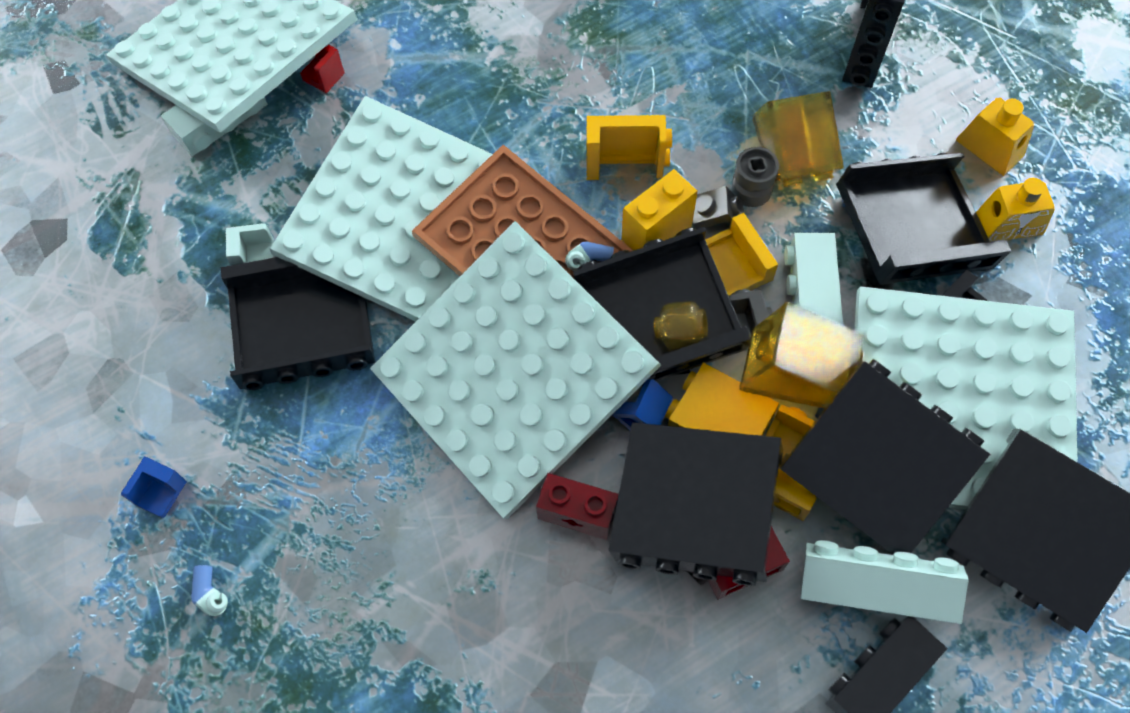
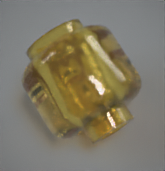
M693 301L667 303L662 307L660 317L654 318L655 335L657 338H662L665 346L670 349L683 348L701 342L702 337H707L708 335L705 309H700Z

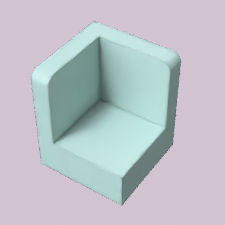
M266 224L226 228V257L231 265L275 258L270 251L274 238Z

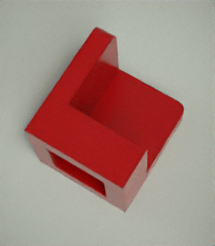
M328 44L319 51L300 72L302 80L327 94L345 74L338 49Z

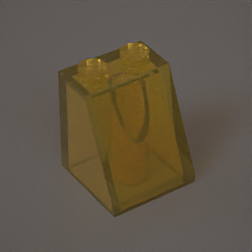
M830 91L767 101L752 115L761 147L774 153L779 161V171L775 184L783 182L784 187H792L803 184L802 179L814 177L815 182L833 179L834 173L844 168Z
M787 301L753 328L739 390L826 408L858 367L856 363L863 359V350L861 348L864 335Z

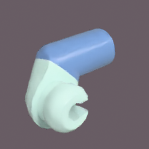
M582 242L566 255V265L570 270L576 271L584 263L608 260L613 255L614 247Z
M207 565L194 566L191 594L193 604L206 615L218 616L226 610L228 600L225 594L220 593L211 586L213 567Z

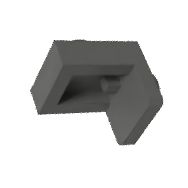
M727 186L697 194L692 225L696 229L707 228L724 222H728L731 225L733 217L744 213L740 197L735 196Z
M742 289L729 295L736 315L745 313L753 343L766 341L771 327H774V315L771 307H766L761 289L755 291Z

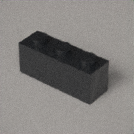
M907 616L900 622L894 617L879 633L884 640L876 649L869 645L855 659L854 662L859 666L850 677L843 673L828 689L833 696L826 704L835 713H891L948 648L914 617Z

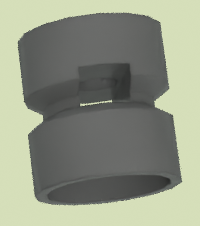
M751 147L739 154L732 179L731 192L735 196L740 197L744 206L758 207L769 201L779 171V161L776 155L763 147Z

